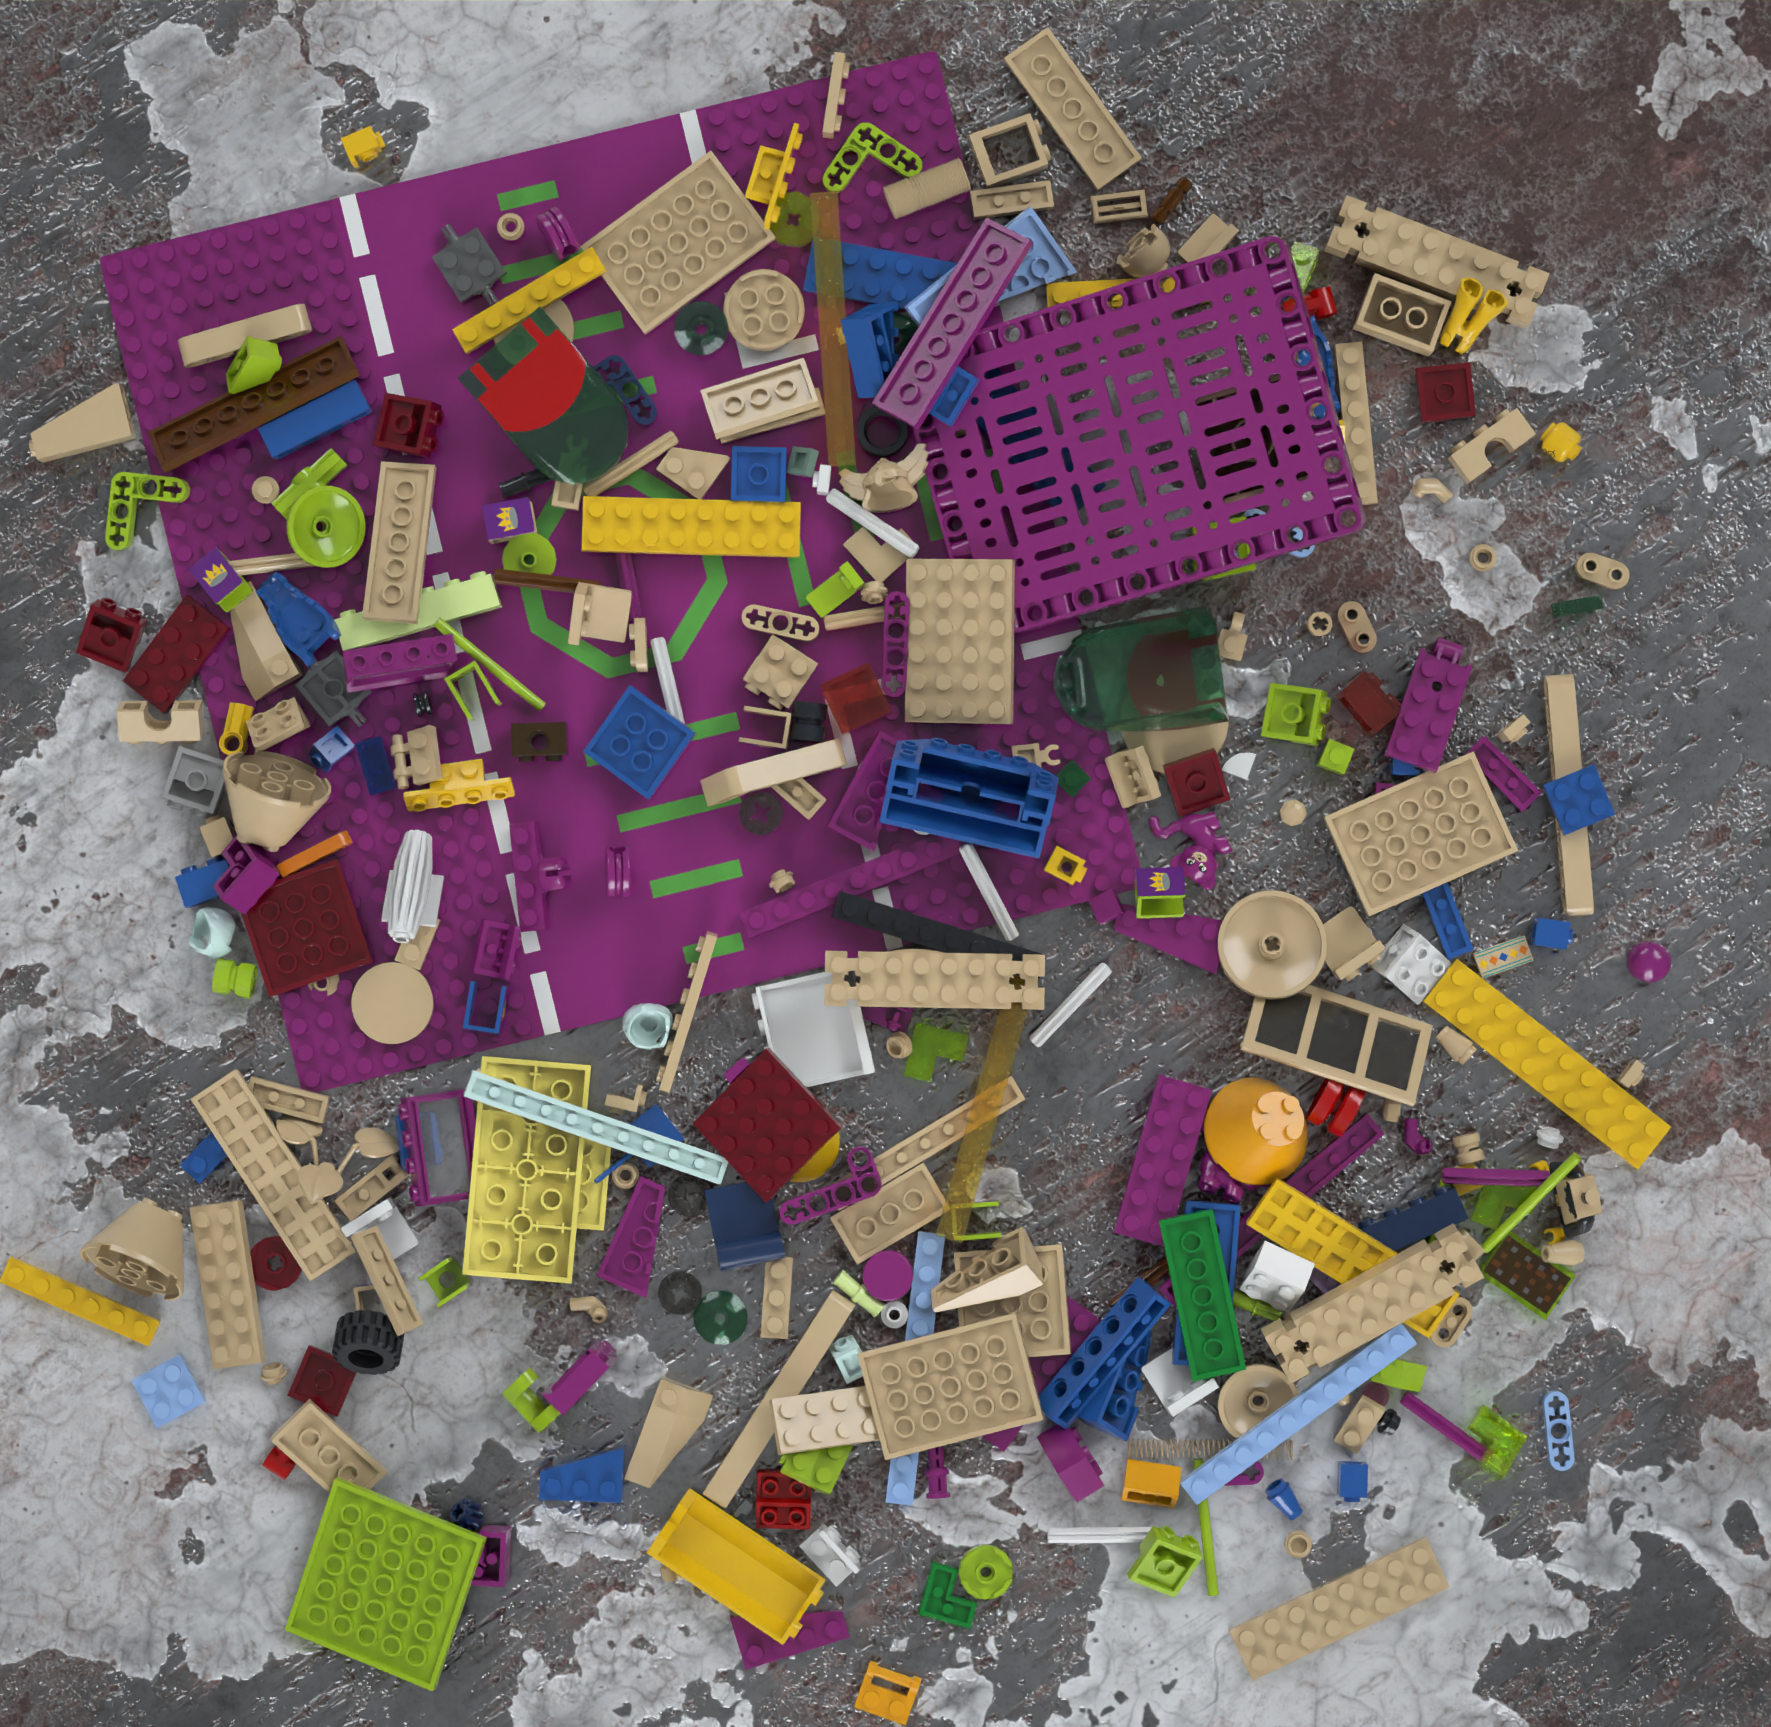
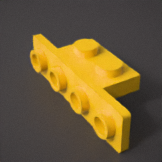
M798 123L793 125L785 152L760 145L747 187L745 198L769 204L764 223V229L770 230L772 222L777 223L781 210V207L777 206L779 197L784 198L786 195L788 182H784L787 173L792 174L796 158H792L794 149L799 150L803 134L799 133L800 124Z
M482 759L441 764L442 779L430 782V789L403 793L407 810L418 812L438 807L448 808L453 805L466 803L476 804L480 801L494 799L503 800L515 796L514 786L510 777L485 781Z

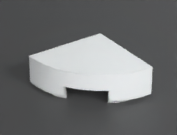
M1237 754L1226 761L1222 771L1247 780L1256 754Z

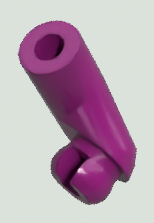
M1404 1118L1405 1144L1416 1154H1429L1432 1150V1143L1418 1133V1119Z

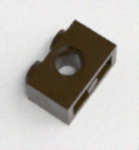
M511 723L512 756L514 758L519 757V762H535V757H546L548 762L562 761V756H569L568 723ZM538 735H544L547 739V745L542 750H536L533 747V740Z

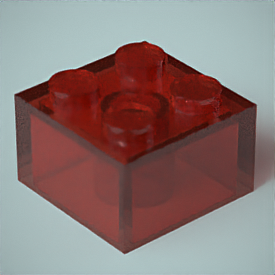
M869 662L819 685L842 736L892 714Z
M1365 670L1335 696L1367 734L1372 736L1400 714L1401 711L1398 709L1400 706L1398 700L1391 693L1386 695L1380 688L1382 682L1373 672L1368 674Z

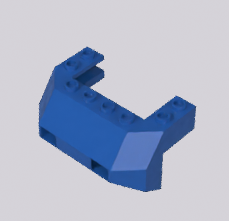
M941 738L897 741L886 785L880 823L1040 858L1046 829L1050 823L1056 797L1057 776L1034 763L1028 762L1026 758L1021 756L1009 758L1001 756V753L994 750H986L985 752L974 750L975 748L968 744H959L958 746L947 744L948 742Z

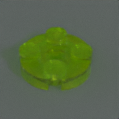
M798 191L786 193L784 198L779 197L777 206L781 207L777 223L772 222L770 227L771 232L775 236V241L781 245L802 247L810 243L813 237L817 235L820 226V213L815 202ZM791 213L800 216L798 219L799 225L796 227L793 224H786V221L789 219L788 215Z

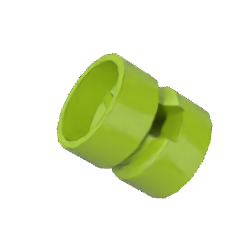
M218 958L213 974L212 992L229 995L234 991V994L238 997L251 999L257 981V964L241 962L236 966L234 960Z

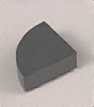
M746 1496L731 1516L741 1522L744 1516L753 1508L754 1502Z

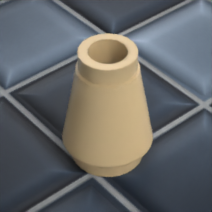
M1448 1026L1436 1037L1455 1063L1458 1061L1461 1065H1464L1477 1051L1472 1041Z
M1569 1239L1543 1246L1541 1256L1544 1262L1576 1266L1584 1259V1247L1580 1241Z

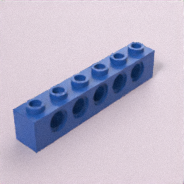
M1138 1276L1041 1392L1039 1400L1042 1411L1052 1421L1067 1430L1171 1303L1151 1284Z

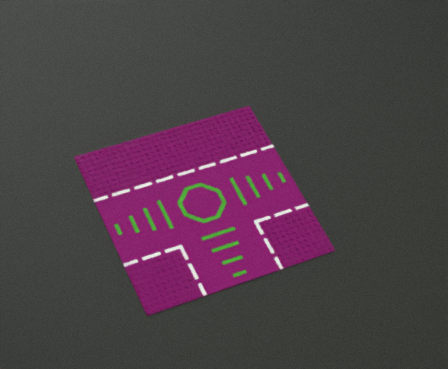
M930 51L849 71L848 79L843 78L841 88L846 89L844 105H839L837 115L842 116L840 132L835 131L834 139L823 138V125L831 76L169 239L105 255L100 258L101 270L151 475L180 478L185 480L190 486L189 497L184 502L158 501L181 598L183 600L186 595H190L231 627L230 631L199 671L220 759L225 761L228 757L221 751L219 740L224 732L230 702L254 707V716L257 713L266 712L283 700L295 697L309 720L310 727L264 751L289 756L312 766L317 770L316 775L322 780L327 778L331 785V793L329 799L286 845L279 847V851L270 852L264 848L263 850L278 870L277 865L343 831L347 830L353 841L346 848L298 871L301 872L336 859L340 860L374 961L373 963L338 974L340 981L337 985V990L327 996V990L318 991L315 987L310 990L308 985L278 995L301 1089L316 1093L622 1017L633 1005L640 1003H653L662 1006L679 1003L684 988L690 989L692 979L687 977L692 962L698 963L700 953L695 951L700 936L706 937L707 931L718 935L699 997L824 967L825 951H847V958H858V951L884 952L917 944L833 918L831 915L835 904L752 938H749L739 914L933 836V834L920 835L911 829L882 823L876 850L873 852L826 826L878 730L898 741L941 738L946 740L947 744L956 746L968 744L973 746L974 750L983 752L994 750L1001 753V756L1009 758L1013 757L1011 746L1039 743V750L1042 751L1049 745H1058L1059 749L1051 750L1048 756L1051 760H1060V764L1051 766L1046 762H1042L1041 767L1056 776L1073 760L1091 777L1073 798L1057 785L1054 806L1049 826L1046 829L1040 858L986 846L975 848L1012 920L1086 902L1110 888L1115 889L1117 894L1134 890L1135 870L1140 868L1126 808L1121 806L1105 762V758L1112 755L1078 616L1014 635L1013 724L905 722V691L898 697H890L885 694L881 685L884 622L827 631L824 625V617L821 618L806 599L808 594L837 573L839 567L847 561L863 580L864 584L875 581L843 546L850 537L864 526L828 503L826 500L827 496L817 495V487H812L813 477L795 476L786 472L785 502H801L799 558L631 553L642 618H646L648 672H637L636 667H631L630 651H635V640H630L629 624H634V621H628L627 635L624 643L582 636L579 645L568 644L574 593L496 584L502 608L448 624L546 704L540 711L536 710L480 664L503 704L498 706L477 671L474 670L454 682L476 719L473 722L469 721L444 680L445 678L370 689L373 693L365 698L357 708L368 720L365 724L359 719L363 725L358 728L351 717L347 716L341 718L332 727H329L295 686L296 683L305 677L310 668L291 650L290 652L304 676L255 702L242 678L230 611L226 613L219 604H216L188 570L215 547L230 561L295 553L287 536L286 518L272 505V502L264 504L257 501L252 494V486L258 478L268 476L278 483L279 495H281L292 484V480L300 471L308 466L311 467L330 448L348 466L327 486L338 487L351 494L359 503L364 514L365 536L358 552L349 561L336 567L314 566L242 575L246 582L251 581L257 591L262 582L269 578V575L278 572L292 586L318 602L334 619L340 618L339 614L348 610L355 609L356 613L363 611L381 461L435 465L437 468L422 589L433 586L434 590L445 587L444 583L450 580L460 579V582L471 579L470 575L485 571L486 575L492 574L494 576L495 569H504L502 557L509 541L491 544L488 541L482 505L526 497L533 504L538 534L549 540L555 549L557 561L552 575L596 580L601 583V586L621 589L615 553L582 552L583 496H587L585 492L582 491L579 511L551 505L561 452L569 453V447L566 443L569 434L573 435L572 444L574 446L581 445L583 436L588 439L587 448L581 453L583 456H588L584 485L662 435L672 431L679 441L674 446L676 448L727 455L731 458L703 497L705 500H731L732 446L787 448L786 471L793 446L817 450L819 453L814 471L820 470V464L830 465L829 492L832 489H836L850 498V494L843 490L844 487L839 482L842 478L839 472L846 468L854 473H868L877 461L880 460V458L869 455L862 449L857 437L859 419L867 409L874 406L872 402L875 397L861 398L867 404L855 426L833 415L831 411L843 389L858 397L851 363L848 358L846 341L842 332L841 319L870 304L803 291L813 237L958 263L978 232L980 224L979 220H973L969 190L968 192H963V194H958V196L955 195V197H950V199H945V201H940V203H935V205L921 208V210L895 219L883 188L884 186H889V184H894V182H899V180H904V177L869 154L847 187L838 194L830 193L825 189L823 175L853 130L861 123L874 125L917 154L922 161L921 173L957 158L961 160L966 171L936 52ZM794 123L800 124L799 133L803 134L799 150L794 149L792 158H796L792 174L787 173L784 182H788L786 195L784 198L779 197L777 206L781 207L777 223L772 222L770 227L776 239L645 335L601 275L561 298L573 318L575 333L572 345L585 359V372L611 355L622 357L657 409L656 421L648 426L637 423L611 386L579 409L566 411L555 421L541 428L522 432L505 431L477 399L487 391V388L472 373L470 368L478 362L491 378L497 382L514 365L509 363L500 354L494 339L466 354L452 329L489 308V305L482 294L473 296L464 303L459 301L432 258L449 243L440 229L442 227L446 228L445 225L451 224L457 236H462L476 227L479 228L507 272L491 288L497 299L501 301L582 253L583 251L580 246L709 151L713 152L742 193L746 195L760 145L785 152ZM867 130L865 133L860 131V141L864 142L868 139L874 143V146L871 148L872 150H875L877 143L883 139L878 136L877 141L870 137V130ZM885 144L880 149L881 155L885 158L893 157L896 152L895 147L891 144ZM848 151L842 157L843 162L847 165H854L858 161V155L853 151ZM901 151L898 160L893 164L897 166L898 162L901 161L906 166V172L910 170L916 171V161L906 162L902 159L905 153ZM839 164L835 166L839 168L838 174L835 177H832L831 175L828 177L830 179V186L832 187L835 184H842L840 182V176L843 173V171L847 175L850 173L849 171L844 170ZM747 198L765 222L769 204ZM557 207L563 213L579 245L577 253L566 256V259L558 261L551 253L536 223L538 215L549 212V209ZM507 213L517 214L524 222L522 236L513 241L502 238L497 230L499 219ZM509 223L506 226V230L509 232H513L516 229L514 223ZM760 269L777 271L792 280L799 288L805 305L804 322L797 336L786 346L766 352L749 349L736 341L727 328L723 311L725 297L731 286L742 275ZM999 301L981 329L1004 322ZM296 304H305L312 332L277 343L279 355L282 357L281 365L342 335L360 376L351 381L356 380L359 383L373 411L371 414L277 461L272 458L258 430L259 427L263 426L262 424L166 473L163 471L148 432L229 392L225 374L236 356L233 355L199 366L186 368L177 342L178 339ZM898 309V311H893L894 328H898V337H894V354H899L900 358L917 331L918 326L907 310ZM969 349L967 350L963 358H965L968 355ZM804 358L814 388H819L826 415L724 444L721 443L720 438L716 439L700 390ZM611 362L609 364L610 370L605 373L602 368L598 370L603 376L605 383L610 381L607 378L608 374L614 372L616 375L620 373L619 367L622 366L621 363L615 364ZM1014 363L999 368L1003 374L1016 371ZM590 376L585 380V387L590 391H594L600 386V380L596 376ZM633 383L626 384L622 389L623 395L627 398L634 397L638 392L637 386ZM1014 384L1015 387L1019 391H1021L1020 384ZM581 388L579 394L581 393L582 397L585 398L587 395ZM385 393L429 400L442 405L441 410L444 412V420L440 426H437L435 436L438 439V446L435 452H431L430 458L373 446ZM642 395L637 402L630 404V406L633 408L636 404L641 412L638 417L649 419L652 408L646 409L643 406L641 400L646 398ZM845 397L838 411L853 418L860 404ZM928 414L923 423L926 427L932 423V415ZM888 416L873 418L868 423L866 429L869 441L878 447L892 445L899 434L896 422ZM908 425V438L905 446L899 453L886 458L887 460L898 463L915 449L917 441L912 426ZM980 430L986 455L990 458L993 456L991 442ZM970 449L962 451L963 458H968L972 454ZM668 451L598 495V497L696 499L656 470ZM944 464L937 471L940 479L945 478L947 475V468ZM545 465L550 467L553 474L552 481L531 488V492L526 490L504 499L498 484L499 482L521 475L520 472L522 471L525 474ZM975 468L967 472L969 478L977 475ZM995 469L992 471V477L997 493L1001 494L1003 492V485L999 472ZM926 473L913 486L918 494V498L913 504L893 512H870L895 530L899 531L902 528L913 542L919 546L920 549L917 554L909 559H949ZM153 480L154 487H155V492H156L157 484H156V482ZM1031 484L1021 486L1017 490L1019 495L1036 491ZM177 485L176 487L164 486V491L175 493V498L176 494L182 491V488H179ZM850 498L851 500L859 504L861 507H863V501ZM979 499L975 505L977 508L984 507L986 501ZM1046 501L1024 507L1023 513L1028 515L1050 508V505ZM1004 506L1002 512L1012 546L1016 547L1018 539L1008 506ZM956 517L952 521V527L955 531H958L962 526V521L959 517ZM989 518L981 521L983 528L991 525ZM1054 520L1031 526L1028 532L1032 535L1055 528ZM319 521L316 528L318 531H321L323 525ZM866 529L880 546L886 542ZM995 538L987 540L986 545L989 548L993 547L997 541ZM1058 546L1036 554V559L1041 561L1061 555V548ZM528 554L524 557V562L527 565L534 563L533 555ZM1019 558L1017 565L1021 567L1024 561L1022 558ZM906 562L883 582L884 587L888 590L887 594L896 590L906 594ZM1063 566L1044 572L1041 578L1046 581L1067 574L1066 568ZM1024 578L1022 584L1028 586L1029 580ZM862 587L827 615L884 606L885 599L877 604L862 601ZM896 595L895 599L889 602V605L904 603L905 601L900 600V596ZM261 598V600H262V602L264 603L266 609H268L269 607L265 604L264 600ZM749 605H759L810 616L819 624L818 636L809 642L775 635L818 663L815 671L795 701L828 705L827 719L821 723L825 727L824 742L840 738L848 764L837 769L803 778L827 799L810 820L804 817L772 787L749 792L730 801L708 807L700 780L734 766L819 744L789 739L787 751L739 743V737L782 744L786 719L746 713L744 712V706L792 713L793 708L792 704L789 710L785 707L779 710L768 703L770 697L760 692L757 696L745 688L747 684L743 680L745 674L772 636V634L750 630L743 624L742 612ZM1035 606L1032 610V617L1037 621L1042 616V610L1039 606ZM753 610V613L747 614L746 618L750 619V624L755 625L756 621L765 622L763 628L768 629V620L772 613L766 612L765 618L760 617L757 610ZM779 615L774 618L773 627L776 630L783 631L788 627L789 621L785 616ZM792 618L793 627L790 634H795V629L802 630L803 636H808L809 632L814 633L815 628L811 627V622H806L804 626L797 625L798 619ZM897 622L892 623L888 628V634L893 638H899L904 632L903 626ZM434 627L373 646L442 636L444 634ZM329 637L313 653L316 660H324L336 650L343 656L340 639L334 640ZM663 637L666 641L685 725L694 730L696 735L652 798L647 799L583 751L629 685L635 687L666 710L650 643L654 638ZM454 643L457 657L454 668L455 672L476 660ZM891 650L887 655V661L891 665H898L903 658L899 650ZM886 668V673H892L891 682H886V686L891 688V692H896V688L901 687V683L897 682L896 674H902L903 668L899 670ZM427 690L433 713L430 715L424 713L422 717H419L413 693L421 695L423 691ZM793 717L791 725L796 723V720ZM511 723H568L569 756H562V761L548 762L546 757H535V762H519V757L514 758L512 756ZM428 725L434 726L437 733L440 764L482 759L485 781L510 777L514 786L515 796L503 800L480 801L476 804L466 803L453 805L448 808H431L420 812L408 811L403 793L430 789V783L419 786L413 783V777L408 778L409 788L398 789V782L394 779L393 772L396 769L395 759L391 756L390 749L393 745L392 736L402 735L403 744L408 743L407 732ZM338 726L355 747L334 764L328 773H325L322 769H318L313 765L309 752L314 743ZM249 733L247 738L248 749L244 755H254L256 750ZM538 735L533 740V747L536 750H542L547 745V739L544 735ZM233 738L228 742V751H235L239 748L240 742L238 738ZM410 754L405 755L406 767L411 766ZM538 821L543 858L564 857L569 863L570 870L558 871V875H571V882L565 889L547 892L548 930L520 932L521 943L516 949L514 956L516 962L515 970L510 975L509 980L472 973L470 968L481 919L520 927L509 824ZM409 830L425 831L432 836V875L444 876L437 918L441 921L422 969L418 970L429 982L433 994L434 1010L429 1024L417 1037L399 1044H386L370 1038L359 1028L352 1012V994L358 980L372 967L389 962L400 963L395 961L401 943L393 940V937L388 934V922H382L381 920L389 872L394 868L405 833ZM607 846H613V849L615 847L621 849V846L629 847L631 887L628 897H622V894L620 896L614 895V897H607L605 848ZM1056 846L1085 860L1083 866L1088 869L1080 883L1075 881L1073 885H1070L1043 871ZM961 854L857 895L861 898L967 931L997 924ZM1064 862L1061 868L1064 872H1070L1072 866L1069 862ZM782 869L786 872H793L792 876L795 884L790 889L777 894L773 887L770 888L771 876ZM281 874L276 878V880L282 878ZM326 979L318 981V987L325 988L327 985ZM470 981H478L472 1025L495 1028L501 988L502 986H509L502 1034L463 1028Z

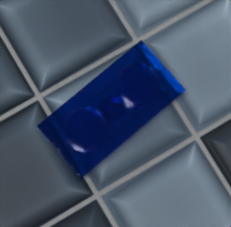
M382 736L355 743L370 796L397 789Z

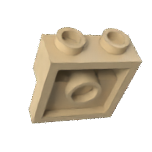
M772 634L759 656H757L743 678L747 682L745 688L757 696L760 692L770 697L768 703L777 709L782 710L785 707L789 710L793 701L796 700L815 671L818 663Z

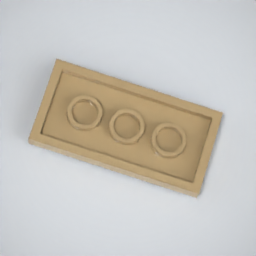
M804 358L700 390L716 439L820 407Z
M922 1162L883 1185L875 1196L849 1205L832 1215L830 1219L858 1265L951 1210L926 1165Z
M866 1386L776 1398L769 1401L778 1455L880 1440Z
M310 1399L270 1437L271 1441L329 1494L334 1479L337 1477L370 1490L388 1473L387 1469Z

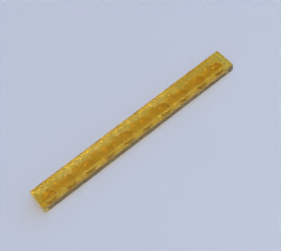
M838 192L810 193L828 461L831 467L856 465L850 367L841 319L846 317Z
M1013 975L1014 978L1010 977L1009 984L1014 985L1015 990L1020 989L1019 985H1024V979ZM1011 1002V1009H999L937 1229V1237L963 1243L1028 1009H1021V1002Z

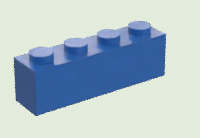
M353 380L336 387L335 390L327 394L325 393L312 399L311 402L303 406L301 405L288 411L287 414L279 418L277 417L264 423L258 430L272 458L277 461L371 414L373 411L359 383Z

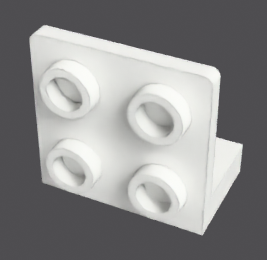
M1403 924L1386 944V949L1381 952L1383 957L1370 967L1390 980L1408 998L1419 1005L1451 966V962L1421 934Z
M391 1197L341 1228L346 1237H352L356 1233L378 1226L393 1260L419 1244V1241Z
M1172 1347L1142 1366L1141 1371L1169 1415L1174 1417L1219 1388V1386L1212 1377L1192 1381L1189 1366L1172 1364Z
M823 1523L799 1547L837 1587L852 1572L856 1574L860 1571V1555L851 1545L846 1548L842 1544L841 1534L832 1525L827 1527Z

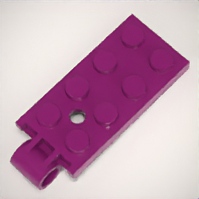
M1438 637L1431 655L1426 653L1427 649H1420L1384 755L1434 773L1438 771L1473 667L1469 664L1466 667L1458 665L1463 653V645ZM1432 683H1440L1442 687L1441 691H1434L1432 689Z

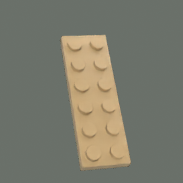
M1049 27L1004 57L1007 66L1097 191L1142 160V157Z
M381 461L362 618L365 621L418 624L437 469L435 465Z
M243 1200L189 1207L213 1369L266 1362Z

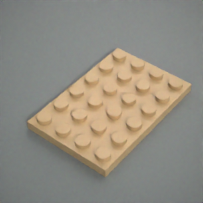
M709 151L580 246L582 251L590 247L594 248L607 272L601 275L646 335L776 238L771 230L764 229L765 222L747 198H745V195L713 152Z
M906 559V595L910 605L905 722L1013 724L1015 560Z
M1474 751L1439 766L1436 773L1427 771L1323 817L1367 917L1518 851Z
M1016 1312L857 1354L885 1460L1044 1420Z

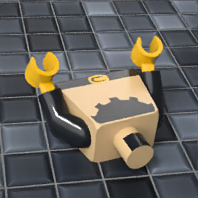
M1540 1160L1529 1167L1547 1170L1552 1174L1563 1162H1550L1548 1165L1547 1162ZM1577 1164L1553 1188L1563 1229L1554 1227L1544 1231V1234L1552 1232L1554 1235V1240L1547 1242L1549 1245L1562 1242L1565 1237L1572 1238L1589 1232L1594 1224L1595 1216L1602 1213L1600 1193L1597 1190L1594 1176L1584 1172Z

